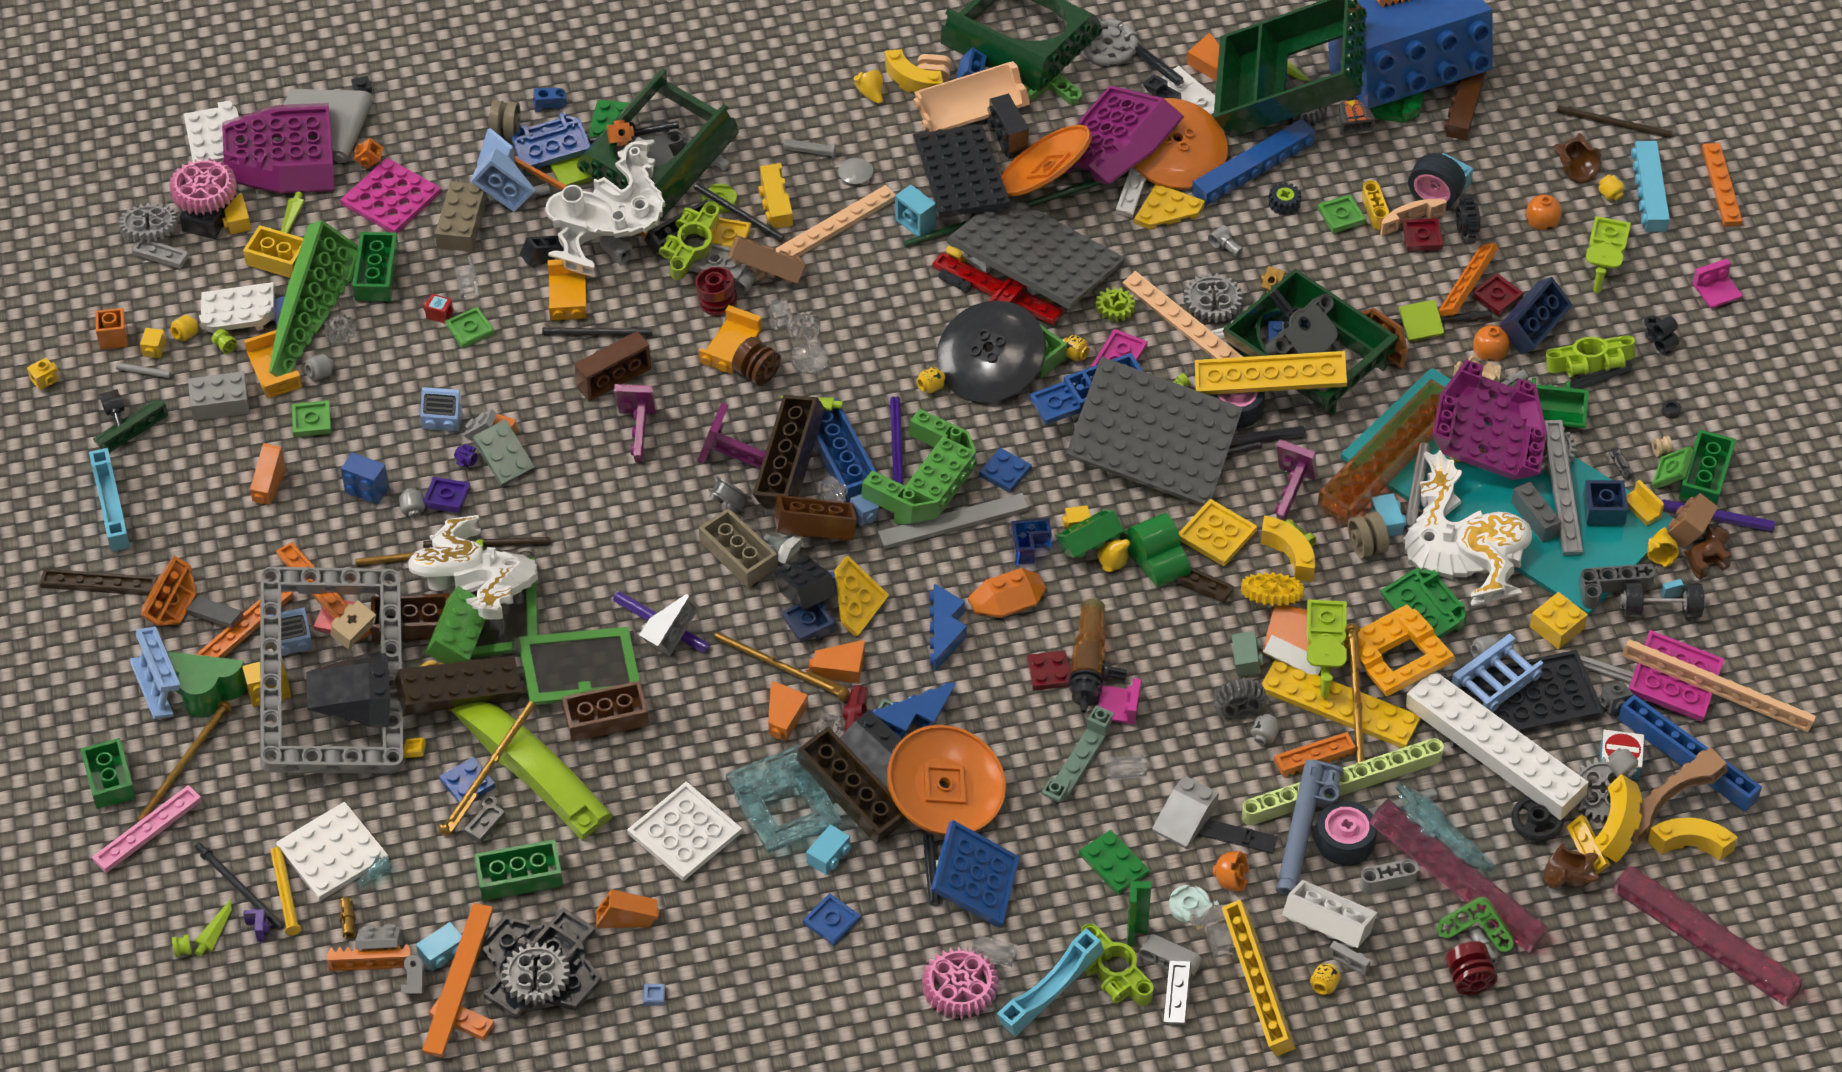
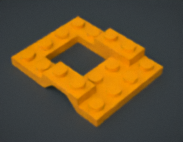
M1408 604L1362 627L1358 632L1360 662L1367 675L1386 697L1456 661L1454 654L1435 635L1432 626L1416 609L1412 610ZM1348 634L1346 636V640L1343 646L1347 649V652L1350 655ZM1411 639L1425 655L1392 671L1384 662L1381 654Z

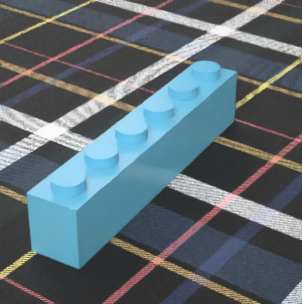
M1635 141V146L1631 149V159H1634L1633 172H1636L1635 185H1638L1639 211L1643 213L1641 215V224L1645 226V232H1667L1670 219L1657 141Z

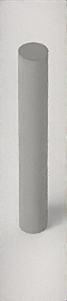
M119 362L116 364L117 370L171 378V371Z

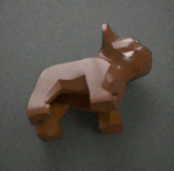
M1708 524L1706 534H1702L1705 541L1693 546L1690 550L1684 551V554L1688 557L1693 574L1699 580L1707 576L1706 571H1704L1709 567L1707 563L1714 562L1721 570L1730 567L1728 559L1732 558V554L1725 550V543L1730 538L1729 531L1720 526L1711 527Z

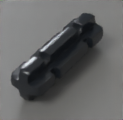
M945 269L939 272V279L947 280V283L957 288L961 287V290L969 292L972 287L971 282L963 281V278L953 273L949 274V271Z
M1613 448L1609 452L1611 458L1621 472L1622 477L1625 480H1630L1634 476L1632 469H1630L1620 449Z

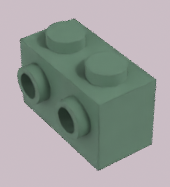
M1255 631L1232 634L1234 661L1238 677L1260 674V665H1264L1262 653L1259 654V650H1262L1261 638L1256 637Z

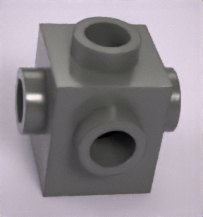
M1619 682L1603 687L1599 701L1609 714L1620 712L1621 706L1634 694L1624 682Z

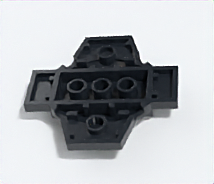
M562 908L551 921L542 922V925L537 926L530 925L528 921L504 915L484 937L480 949L496 970V980L484 992V998L516 1019L527 1007L531 1009L534 1006L533 1001L530 1000L529 1004L526 1005L525 999L518 1002L517 996L511 998L510 992H506L502 981L503 964L507 963V957L513 958L512 951L520 952V946L525 950L528 943L531 947H534L536 942H538L539 947L546 943L547 949L554 946L555 952L561 950L562 956H566V960L569 962L570 977H568L569 984H565L566 990H559L560 997L553 995V1001L547 998L545 1003L576 1011L602 982V977L588 959H585L583 947L595 934V927L565 908ZM532 956V957H533V960H534V966H535V976H534V982H535V984H534V988H532V992H533V991L540 992V990H539V988H538V982H537V971H538V965H537V963H538V960H540V956H538V957ZM538 1000L537 1005L542 1004L541 1000Z

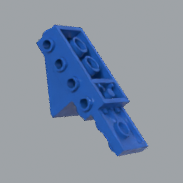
M1132 353L1112 359L1115 362L1143 371ZM1098 365L1065 376L1064 382L1030 394V400L1045 425L1075 414L1080 416Z

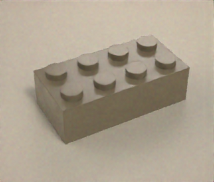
M450 181L435 232L437 248L473 252L487 202V193L473 183Z
M729 508L699 527L700 543L747 588L778 568L777 553Z

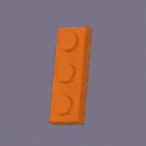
M440 997L429 1012L432 1018L434 1017ZM461 1006L454 1028L484 1041L495 1024L493 1020Z

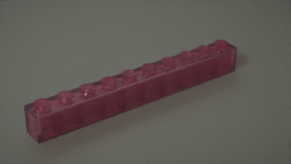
M1389 799L1376 809L1370 821L1373 827L1467 903L1478 897L1487 898L1512 933L1514 941L1530 953L1541 942L1548 930L1546 925ZM1479 903L1476 910L1482 909L1485 911L1486 905H1480ZM1489 920L1495 926L1499 927V924L1496 920Z
M1629 865L1615 881L1614 893L1786 1007L1800 991L1803 979L1796 973L1790 972L1778 961L1772 960L1760 949L1754 948L1745 939L1736 936L1727 927L1721 926L1712 920L1709 915L1703 914L1692 904L1685 902L1674 892L1667 890L1659 882L1646 876L1641 870Z

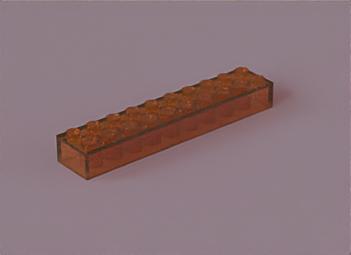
M1430 379L1319 491L1318 506L1347 524L1350 518L1357 516L1371 502V498L1377 496L1418 454L1420 443H1429L1433 439L1432 433L1439 397L1445 387Z

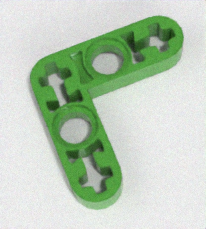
M1060 74L1054 77L1040 92L1024 84L1027 88L1029 102L1049 89L1070 105H1078L1082 101V91ZM1063 85L1066 86V88L1059 89L1058 86Z
M1478 897L1443 917L1437 926L1438 934L1444 938H1449L1479 921L1498 950L1507 952L1512 949L1514 944L1512 933L1491 902L1485 897ZM1478 904L1486 905L1485 911L1482 909L1476 911V917H1474L1473 911L1478 908ZM1460 913H1467L1470 920L1462 922L1459 920L1458 915ZM1452 918H1454L1455 924L1451 926L1450 931L1447 929L1443 930L1444 923L1448 926L1453 923ZM1491 919L1496 920L1499 927L1491 929L1488 927L1487 922ZM1501 930H1503L1501 932V936L1503 937V939H1509L1508 945H1506L1505 943H1500L1501 937L1498 933Z

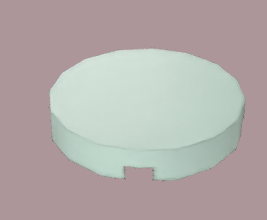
M1183 885L1176 888L1170 896L1169 910L1179 921L1195 923L1204 919L1209 912L1210 898L1200 887Z

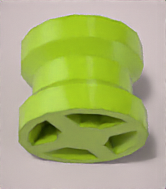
M189 934L181 938L172 937L175 958L180 957L181 954H192Z

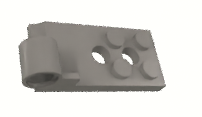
M692 238L687 246H692L693 248L701 247L705 241ZM712 243L710 253L703 259L695 260L689 269L690 271L701 273L710 267L726 268L732 273L735 289L739 294H746L756 281L755 275L747 269L749 265L742 263L741 266L731 262L732 259L728 256L731 248Z

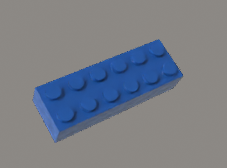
M833 408L832 411L825 409L814 447L843 502H850L852 497L862 494L863 481L871 471L876 472L843 409Z

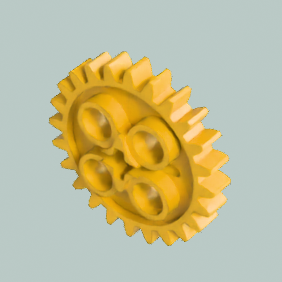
M1266 572L1264 574L1257 573V575L1250 574V577L1246 576L1241 582V591L1245 598H1249L1250 601L1256 600V603L1261 602L1263 605L1269 603L1271 606H1274V604L1279 606L1282 604L1289 605V603L1295 604V601L1300 602V599H1303L1305 587L1295 577L1289 578V575L1284 576L1282 573L1275 575L1274 572L1271 574Z

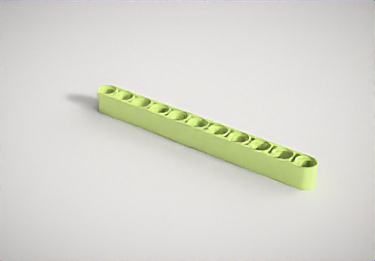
M1436 738L1429 739L1344 767V775L1340 776L1339 796L1440 763L1444 748L1443 742ZM1300 782L1246 800L1242 807V821L1247 825H1255L1294 812ZM1324 794L1326 798L1333 799L1331 795Z

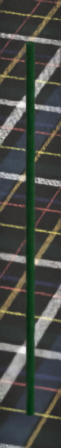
M1130 170L1121 175L1119 178L1128 176ZM1093 179L1023 203L1033 207L1104 183L1096 182ZM969 220L903 241L904 246L908 248L954 233Z

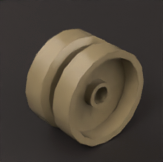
M493 100L489 113V128L501 137L504 134L506 140H513L512 137L520 129L519 102L509 101L505 106L503 101Z
M1379 512L1366 513L1364 518L1362 516H1355L1348 520L1350 542L1355 554L1359 558L1370 557L1373 552L1381 554L1389 550L1388 531Z

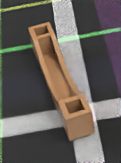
M1709 747L1706 751L1702 750L1699 752L1696 759L1691 763L1684 764L1680 772L1675 776L1671 775L1668 777L1665 784L1660 788L1653 789L1650 796L1642 800L1639 811L1642 815L1638 830L1634 831L1630 841L1636 846L1649 836L1657 813L1671 797L1690 787L1713 784L1728 772L1727 763Z

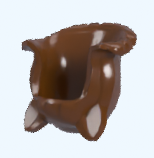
M1578 133L1576 138L1570 139L1564 144L1554 145V151L1560 157L1564 173L1571 181H1576L1577 183L1589 182L1601 170V151L1599 148H1592L1581 133Z
M1565 844L1560 845L1545 866L1544 882L1549 888L1556 889L1557 886L1562 884L1572 887H1584L1591 882L1598 881L1599 876L1595 873L1594 862L1598 859V854H1582L1577 851L1568 850L1565 848Z

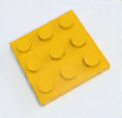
M1209 499L1179 532L1182 543L1224 567L1257 531V526Z

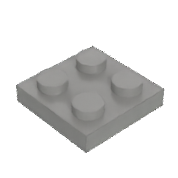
M387 924L375 928L373 925L359 928L355 940L356 949L398 947L401 937V926L396 927L394 924Z

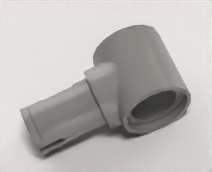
M1221 225L1208 235V241L1214 248L1221 246L1223 249L1230 251L1235 257L1240 256L1243 252V248L1233 241L1232 233L1225 225Z

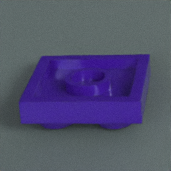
M433 477L423 499L425 508L460 513L469 493L470 483Z

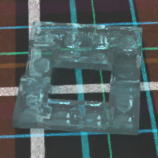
M799 745L726 773V779L734 792L740 809L750 827L754 828L768 854L824 832L830 824L834 827L842 824V820L825 790L819 787L816 780L796 760L798 748H800ZM796 787L806 806L809 805L812 813L777 827L763 800Z
M1403 783L1396 787V790L1400 793L1399 798L1406 803L1403 808L1408 813L1406 815L1407 818L1414 824L1418 823L1421 826L1419 830L1426 837L1439 838L1449 849L1451 847L1454 848L1452 852L1460 860L1463 859L1467 863L1470 862L1480 870L1486 869L1491 872L1496 867L1468 837L1462 835L1444 816V812L1429 797Z

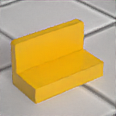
M1641 480L1636 481L1634 491L1626 495L1628 509L1647 527L1661 518L1664 503Z

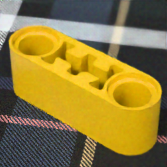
M1368 180L1363 184L1362 201L1372 227L1376 230H1381V223L1388 216L1389 210L1379 184L1376 181Z

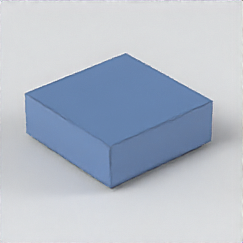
M644 984V1006H665V984Z

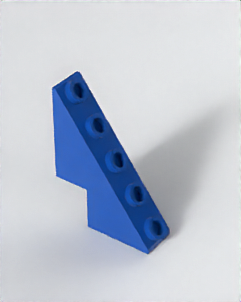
M934 584V591H930V602H934V606H930V618H934V622H930V633H934V637H930V649H934V653H930V665H934V670L936 671L966 639L967 625L958 621L965 613V601Z
M947 682L937 689H928L923 694L918 696L912 695L904 701L893 702L888 707L877 708L872 712L903 739L913 723L920 727L935 725L953 693L956 682Z

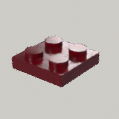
M1438 218L1402 220L1407 251L1443 250V240Z
M1496 273L1475 288L1471 296L1499 316L1521 300L1524 292Z
M1066 650L1027 655L1033 691L1069 687L1071 674Z

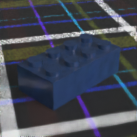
M1546 278L1538 281L1499 326L1508 335L1518 352L1522 354L1535 350L1573 305L1554 278Z

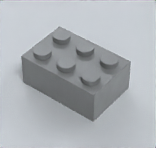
M244 371L188 379L193 421L250 414L248 388Z

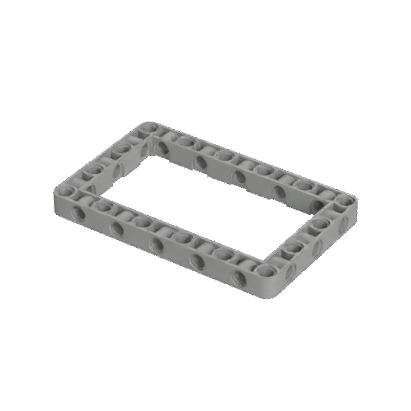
M267 567L262 571L260 580V765L264 771L270 773L392 774L401 769L403 761V714L395 682L398 670L402 669L400 576L397 571L393 569ZM312 579L314 580V582H308L306 580ZM347 580H352V581H354V582H353V583H348V582H346V581H347ZM385 581H392L393 583L388 584ZM282 592H298V594H322V592L342 595L377 593L379 595L380 653H386L389 668V686L395 688L390 690L389 722L396 724L395 726L381 727L383 747L282 746ZM271 613V614H274L275 616L269 617V616H267V614ZM389 615H390V616H393L394 618H393V619H389V618H387L386 616H389ZM267 649H273L275 651L268 652ZM387 651H393L394 654H389ZM267 685H274L275 687L268 688ZM267 721H273L275 724L270 725ZM273 757L275 760L268 761L266 758ZM312 757L315 758L316 761L311 762L307 759ZM349 758H354V759H356L357 761H355V762H350L348 759H349ZM393 758V759H396L397 761H396V762H390L388 759Z

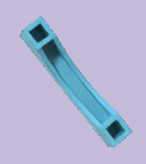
M108 448L91 451L89 455L111 552L130 548Z
M1086 928L1071 942L1060 961L1044 979L1026 993L1012 999L997 1013L1001 1025L1016 1037L1104 952L1101 940Z

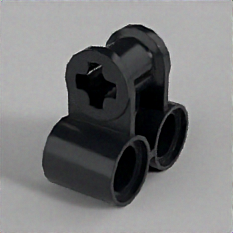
M1648 316L1644 319V325L1646 326L1645 337L1654 342L1655 348L1661 354H1665L1679 344V338L1674 333L1678 329V324L1672 316H1667L1664 319H1660L1657 316Z

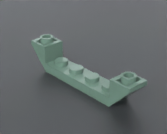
M1095 706L1087 719L1086 731L1057 777L1049 779L1041 795L1057 802H1062L1070 797L1105 741L1114 716L1113 712L1100 706Z

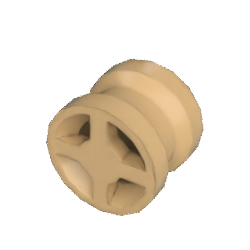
M1664 436L1662 439H1652V450L1656 457H1660L1662 454L1668 455L1673 453V444L1669 436Z

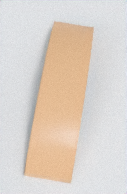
M1444 199L1419 200L1395 209L1383 219L1380 231L1381 236L1398 231V225L1402 223V220L1416 219L1424 215L1428 219L1445 215L1447 201Z

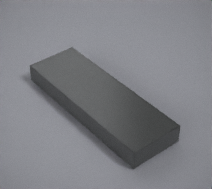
M199 596L186 608L187 613L229 628H233L244 616L241 610Z

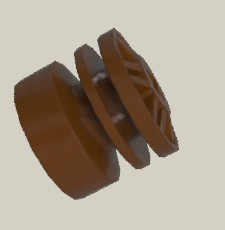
M750 337L737 348L732 359V368L742 376H746L750 381H753L757 386H763L774 377L779 369L781 355L771 347H767L756 337Z

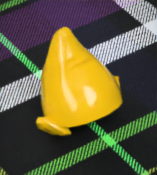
M872 70L864 74L860 72L854 76V84L861 94L873 102H883V78L879 70Z
M1664 527L1651 539L1649 538L1647 556L1651 561L1661 564L1663 567L1671 566L1679 555V548L1676 541L1669 535L1668 529Z
M1108 539L1098 549L1097 555L1102 564V569L1106 572H1113L1114 570L1122 569L1126 565L1129 558L1128 547L1130 541L1127 539L1110 541Z

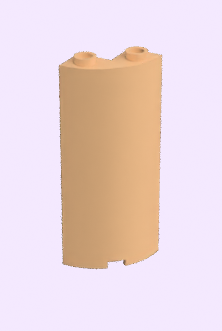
M1013 61L914 92L916 98L913 99L915 108H919L922 116L923 129L925 131L928 130V132L938 129H952L988 118L987 107L989 106V99L1004 94H1010L1017 108L1030 105L1027 88L1021 83L1018 66Z

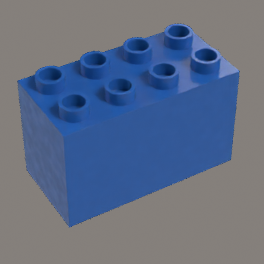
M1358 0V3L1366 9L1367 17L1365 23V58L1363 59L1364 72L1362 74L1363 86L1361 95L1356 97L1367 109L1493 69L1492 9L1483 0H1411L1409 2L1405 0L1404 3H1401L1399 0L1396 5L1394 2L1391 3V6L1385 3L1384 8L1380 6L1377 0ZM1343 37L1328 42L1329 70L1333 74L1341 72Z

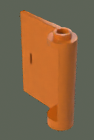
M1275 604L1262 654L1271 635L1307 651V646L1309 645L1306 636L1307 609L1285 604L1281 606Z

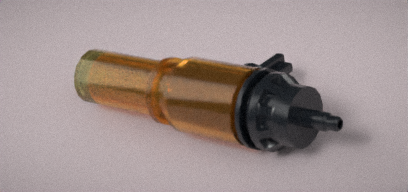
M1087 599L1081 604L1079 633L1075 638L1072 652L1069 689L1072 692V700L1080 705L1082 713L1087 712L1088 706L1097 702L1098 695L1102 692L1103 680L1105 681L1107 677L1126 680L1127 675L1126 669L1109 666V661H1105L1106 649L1104 646L1106 633L1103 630L1106 606L1098 599Z

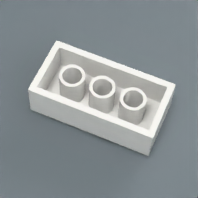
M1302 880L1289 893L1282 915L1288 917L1292 922L1306 925L1310 930L1322 932L1331 939H1338L1349 947L1358 948L1371 934L1378 912Z

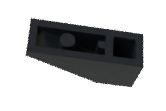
M558 235L527 237L519 255L529 266L543 265L548 263V260L556 259L548 255L549 252L564 251V248L559 242Z

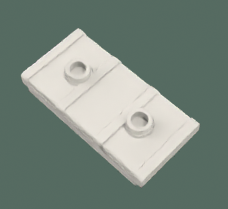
M1180 66L1173 69L1183 77L1184 83L1180 84V86L1175 85L1165 76L1161 77L1168 81V87L1181 93V100L1194 103L1214 116L1215 95Z

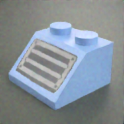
M422 387L420 417L423 429L460 430L463 417L460 390Z
M305 607L281 612V656L313 649Z

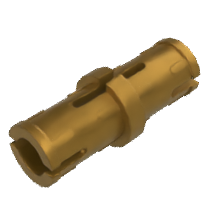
M344 897L339 901L341 908L339 919L342 923L343 937L352 939L356 936V914L353 912V900L350 897Z

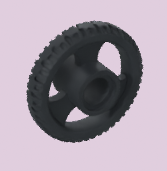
M1528 796L1519 800L1512 810V825L1517 833L1525 839L1527 838V840H1533L1534 842L1549 841L1555 838L1564 826V818L1559 820L1553 814L1549 815V811L1545 806L1536 803ZM1521 809L1528 811L1526 825H1522L1519 821ZM1547 824H1551L1554 826V828L1548 832L1535 833L1544 831L1547 827Z

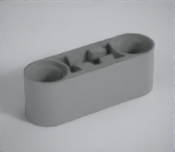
M1412 859L1367 867L1361 872L1359 887L1362 892L1372 894L1411 886L1417 881L1419 865Z
M1155 934L1148 936L1139 951L1143 959L1168 971L1170 961L1191 962L1190 979L1194 977L1202 963V958L1197 953Z

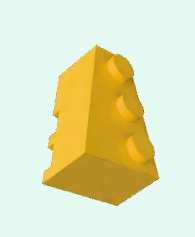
M781 163L760 166L761 186H758L759 196L763 197V210H767L765 212L767 223L770 222L774 229L793 226V213L789 196L784 186L786 184L785 178H782Z

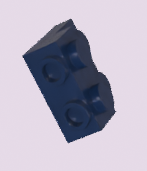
M823 602L804 610L794 605L781 611L783 619L800 643L813 637L819 640L835 632V619L832 615L829 616Z

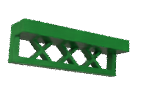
M1130 881L1127 920V945L1130 947H1134L1135 933H1148L1151 881Z

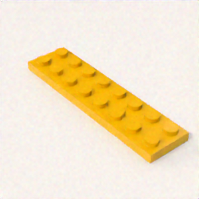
M1345 351L1195 360L1196 391L1206 395L1347 387Z
M1274 660L1261 683L1267 695L1355 729L1352 688L1331 681L1329 697L1323 699L1320 694L1321 676L1308 674L1302 669H1296L1286 665L1284 662ZM1360 692L1363 733L1400 748L1407 747L1421 718L1413 712Z

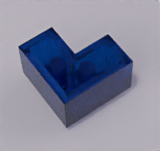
M1049 518L1011 521V540L1015 565L1034 564L1035 548L1051 547L1052 532Z

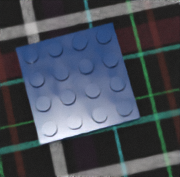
M952 820L948 823L931 891L991 924L1000 927L1004 922L1020 856Z

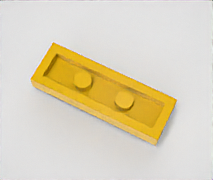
M1580 815L1566 826L1580 853L1598 854V859L1594 862L1596 874L1601 873L1610 866L1607 857L1599 851L1594 842L1596 836L1586 816Z

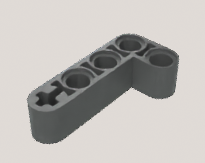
M1649 564L1586 568L1582 570L1578 583L1582 604L1585 608L1595 609L1599 605L1601 593L1620 592L1624 583L1627 582L1641 583L1643 590L1650 589L1654 582L1656 570Z

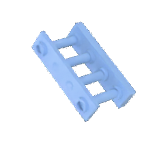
M156 627L137 629L135 635L142 651L140 657L130 658L131 666L153 718L171 717L173 712L167 697L169 691L179 690V680Z
M1508 634L1455 672L1452 684L1459 689L1461 687L1469 688L1484 702L1483 706L1493 712L1501 703L1531 681L1538 680L1542 675L1543 662L1540 660L1533 666L1514 650L1515 638ZM1504 656L1511 657L1525 672L1517 676L1500 659ZM1490 666H1495L1511 682L1504 687L1486 669ZM1476 676H1481L1498 692L1490 697L1471 680Z

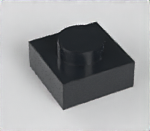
M368 76L351 79L354 91L372 93Z

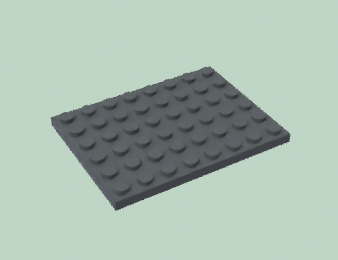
M1008 196L1010 208L979 212L951 234L947 240L948 244L1067 309L1073 307L1124 264L1125 257L1117 252L1104 247L1102 244L1089 239L1071 227L1063 225L1056 219L1050 218L1041 211L1028 206L1012 196Z
M1101 356L1065 457L1204 506L1213 497L1243 408Z

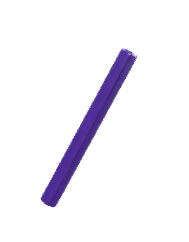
M892 396L890 398L893 480L904 485L900 398Z
M1666 499L1662 500L1664 503L1663 511L1676 513L1681 505L1685 506L1686 504ZM1716 510L1711 519L1770 532L1775 527L1774 520Z
M620 591L613 596L614 602L647 621L657 614ZM687 630L680 639L702 653H706L710 647L708 642Z

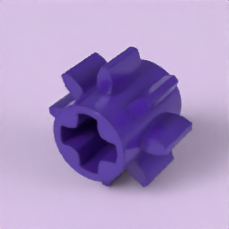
M469 444L459 446L454 453V458L458 459L456 464L466 468L473 466L478 458L477 453L474 452L476 448Z

